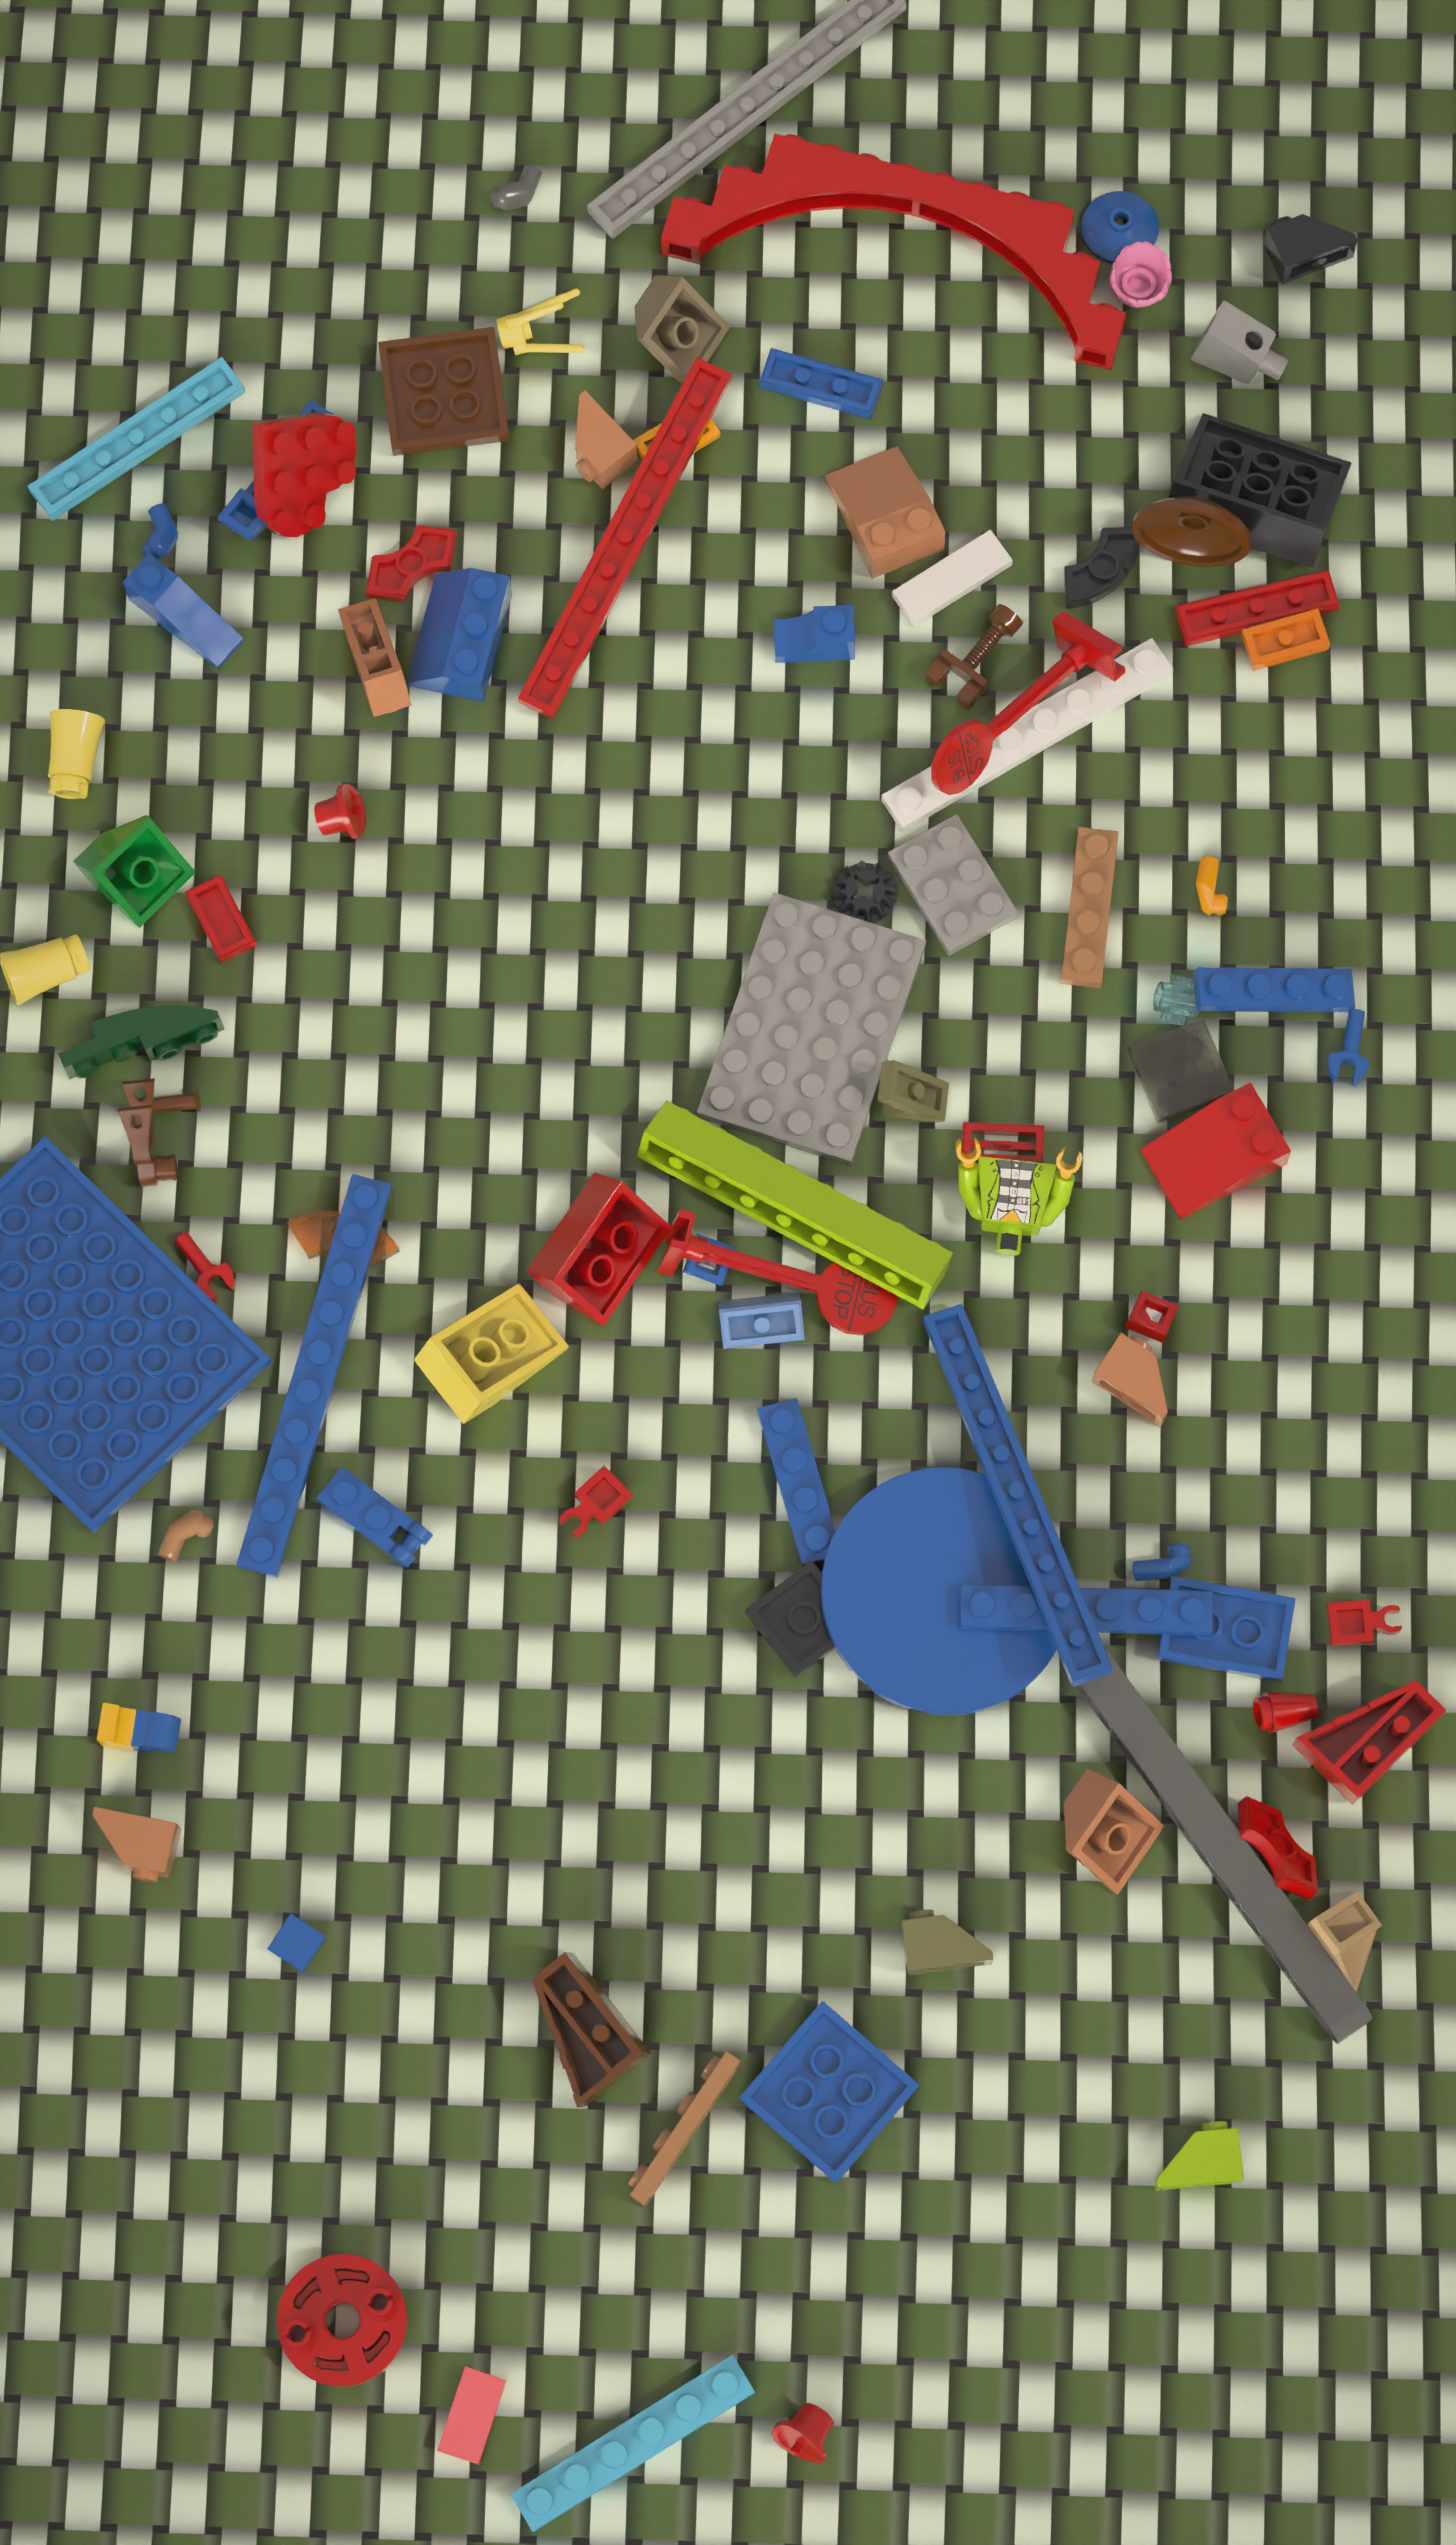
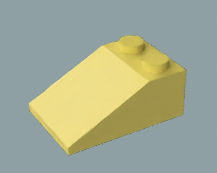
M519 1283L429 1338L414 1361L462 1423L465 1424L495 1405L565 1352L569 1346Z

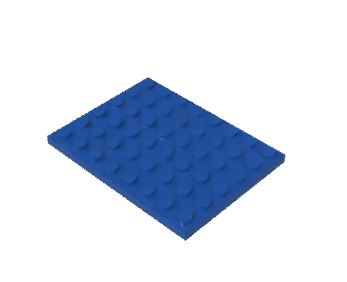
M45 1136L0 1178V1441L94 1534L272 1363V1360Z

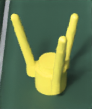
M577 288L521 312L497 318L496 322L503 349L513 347L515 355L527 352H583V345L526 343V339L533 338L529 321L562 309L564 302L580 295V290Z

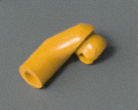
M1204 856L1199 860L1196 878V888L1201 910L1211 916V913L1222 916L1226 913L1228 897L1225 894H1215L1219 861L1215 857Z

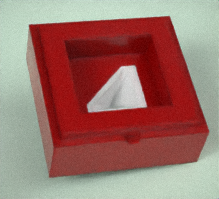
M1141 1290L1125 1328L1164 1343L1179 1305Z

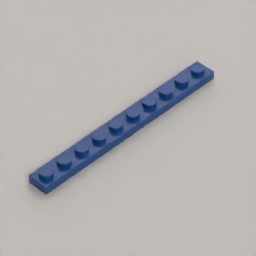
M355 1174L351 1176L236 1564L239 1568L275 1578L279 1576L393 1189L392 1184Z
M959 1304L923 1316L925 1329L1072 1687L1112 1674L1113 1667L963 1305Z

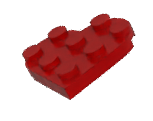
M310 413L253 423L255 508L259 520L265 521L272 533L283 537H299L308 533L312 528H319L323 525L326 518L324 509L327 493L338 489L342 484L351 483L356 475V431L351 422L344 421L338 416L327 413Z

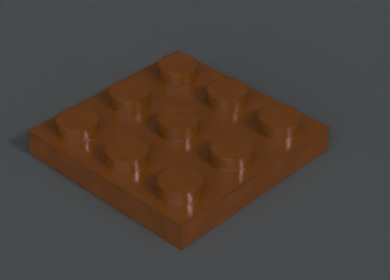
M494 327L378 342L393 456L510 441Z

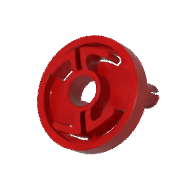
M335 2254L322 2257L302 2268L291 2279L284 2290L277 2314L278 2336L282 2348L291 2363L310 2379L335 2387L360 2385L382 2374L399 2355L408 2328L407 2305L397 2282L385 2269L373 2261L350 2254ZM335 2269H351L355 2271H364L368 2275L362 2272L355 2273L351 2271H335ZM316 2277L317 2279H316L315 2281H313V2282L304 2290V2292L298 2296V2298H297V2300H296V2303H295L296 2306L299 2307V2308H301V2309L295 2308V2307H294V2301H295V2298L297 2297V2295H298L299 2293H301L302 2290L304 2289V2287H305L311 2280H313V2279ZM340 2304L352 2305L358 2311L360 2317L358 2329L354 2334L346 2338L335 2337L327 2326L329 2312ZM384 2331L390 2333V2335L384 2333L383 2337L374 2348H372L368 2352L365 2351V2349H369L378 2341V2339L381 2337ZM343 2355H344V2357H345L344 2361H342V2362H329V2361H324V2360L318 2359L317 2362H316V2364H317L319 2367H321V2368H323V2369H326V2370L319 2369V2368L314 2364V2361H315L316 2357H320V2358H323V2359H329V2360H342V2359H343ZM329 2369L339 2370V2371H344V2372L331 2371V2370H329Z

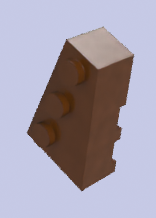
M564 1952L532 1978L549 2030L552 2031L561 2064L567 2073L574 2093L573 2098L577 2108L587 2107L652 2054L574 1953Z

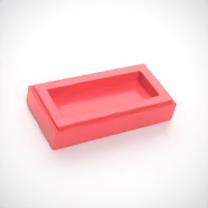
M468 2367L464 2368L437 2451L479 2465L507 2380Z

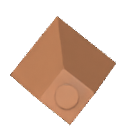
M1088 1768L1064 1801L1066 1850L1107 1888L1118 1895L1165 1825L1120 1783Z

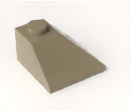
M654 276L635 305L637 339L681 384H683L696 357L708 362L730 329L727 322L683 277Z

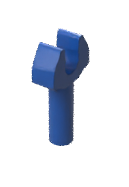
M1349 1010L1343 1047L1339 1052L1329 1054L1327 1071L1332 1082H1336L1340 1066L1344 1063H1348L1354 1068L1353 1086H1357L1368 1071L1369 1060L1363 1058L1358 1052L1365 1012L1362 1010Z

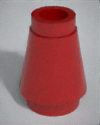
M1264 1692L1262 1697H1255L1253 1700V1716L1257 1729L1259 1731L1267 1730L1271 1734L1309 1721L1310 1719H1316L1318 1716V1706L1314 1694Z

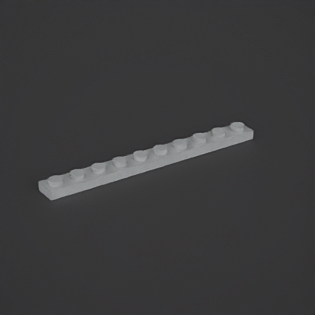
M848 1L587 205L588 213L612 239L903 13L906 10V1Z

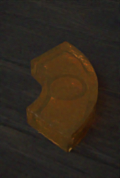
M318 1211L302 1215L287 1222L308 1259L329 1254L340 1213L336 1211ZM383 1229L380 1230L369 1270L400 1252L394 1240Z

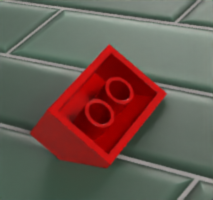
M594 1172L526 1272L552 1295L597 1324L605 1326L666 1237L671 1226L622 1181Z

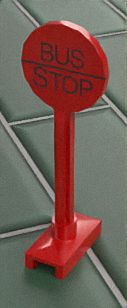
M1062 611L1052 622L1057 647L1065 651L1062 653L1061 659L997 714L987 725L973 719L964 721L952 729L940 744L931 766V780L935 788L947 795L961 793L970 787L987 765L993 748V741L1072 672H1078L1082 667L1088 665L1114 682L1126 672L1123 665L1114 661V657L1122 651L1121 645L1067 612Z
M680 1209L666 1235L664 1243L669 1245L658 1265L657 1273L673 1277L682 1258L699 1263L704 1260L811 1291L816 1294V1301L822 1316L832 1327L846 1334L863 1336L878 1331L889 1322L897 1306V1295L835 1262L828 1266L822 1275H818L707 1243V1239L692 1235L696 1215L693 1212Z

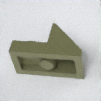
M895 1060L882 1062L878 1101L883 1103L882 1113L887 1117L944 1122L949 1082Z

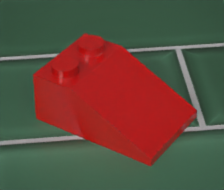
M1251 1082L1215 1100L1140 1150L1180 1220L1287 1165L1291 1154L1290 1148Z

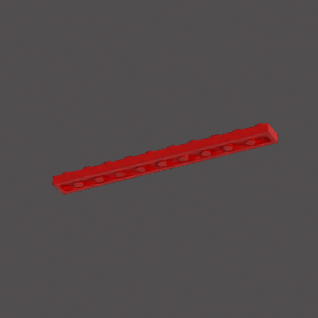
M696 357L518 697V703L553 720L555 719L732 380L731 373Z

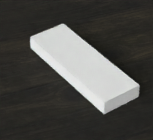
M989 530L893 590L892 597L915 627L1012 566L1013 560L993 532Z

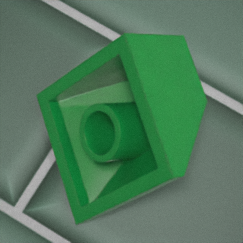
M147 815L100 834L73 861L92 885L139 928L196 873Z

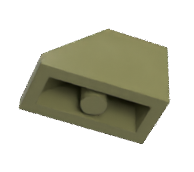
M932 1909L908 1913L909 1920L901 1921L908 1976L991 1965L993 1962V1953L989 1948L945 1915L934 1916V1910Z

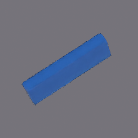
M774 348L770 349L759 381V388L870 420L872 419L883 386V379Z

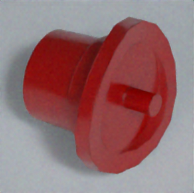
M348 783L339 785L336 789L337 795L315 804L314 814L316 823L323 835L348 832L352 839L362 837L366 826V811L359 792Z
M803 2403L793 2419L777 2422L771 2434L773 2440L793 2456L816 2464H823L827 2457L823 2449L824 2440L833 2427L834 2421L822 2408L811 2403Z

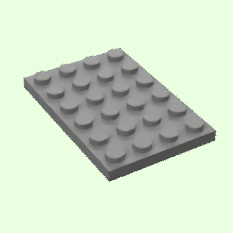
M774 892L697 1110V1117L851 1166L880 1082L882 1062L888 1059L926 948L927 940Z

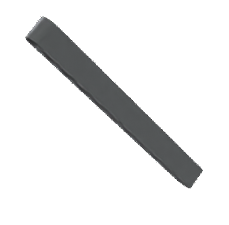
M1105 1648L1113 1667L1112 1674L1077 1685V1689L1323 2029L1336 2044L1341 2043L1372 2020L1371 2013L1281 1888L1275 1886V1880L1247 1841L1240 1837L1239 1830Z

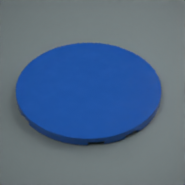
M939 1467L911 1471L896 1476L880 1484L861 1498L838 1526L829 1544L821 1575L820 1594L825 1625L837 1653L851 1672L853 1671L861 1681L871 1688V1691L899 1707L903 1706L915 1711L925 1712L929 1715L956 1716L981 1712L1010 1700L1023 1691L1044 1670L1057 1650L1049 1631L960 1629L961 1584L1031 1586L985 1474L961 1468Z

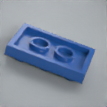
M1171 1577L1169 1590L1213 1591V1633L1211 1636L1161 1634L1157 1660L1282 1682L1296 1598L1181 1577Z

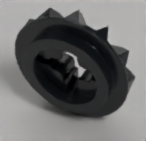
M861 860L858 864L846 866L835 879L833 899L836 908L841 914L875 923L885 918L895 906L897 886L891 872H887L879 863H865ZM857 881L866 887L876 884V887L872 890L874 903L865 896L854 899V896L858 893Z

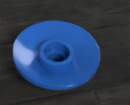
M1125 191L1109 192L1097 197L1085 210L1081 223L1082 238L1090 252L1099 259L1112 264L1116 261L1122 249L1128 245L1131 246L1136 242L1143 243L1145 241L1155 245L1159 232V222L1153 207L1142 197ZM1123 218L1128 222L1125 225H1118L1114 222V219Z

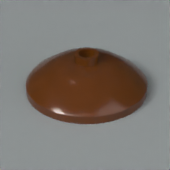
M1180 496L1152 502L1136 513L1132 525L1135 539L1145 549L1166 560L1190 566L1219 567L1236 563L1247 556L1252 540L1248 528L1239 517L1221 505L1200 497Z

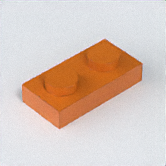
M1318 608L1246 628L1241 633L1253 671L1329 650L1330 641Z

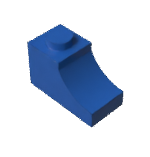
M853 605L813 606V610L804 615L774 620L775 663L855 660Z

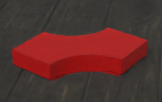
M417 525L411 540L403 548L388 555L372 556L366 588L367 598L406 603L409 592L422 578L436 572H451L457 531Z
M1244 1797L1237 1803L1240 1837L1251 1843L1263 1855L1272 1870L1275 1886L1309 1901L1318 1894L1315 1857L1303 1850L1292 1838L1285 1826L1281 1811L1251 1797Z

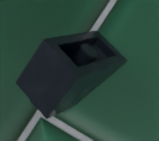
M1301 214L1293 218L1289 216L1281 217L1272 222L1266 229L1263 245L1281 284H1285L1353 258L1357 238L1354 233Z

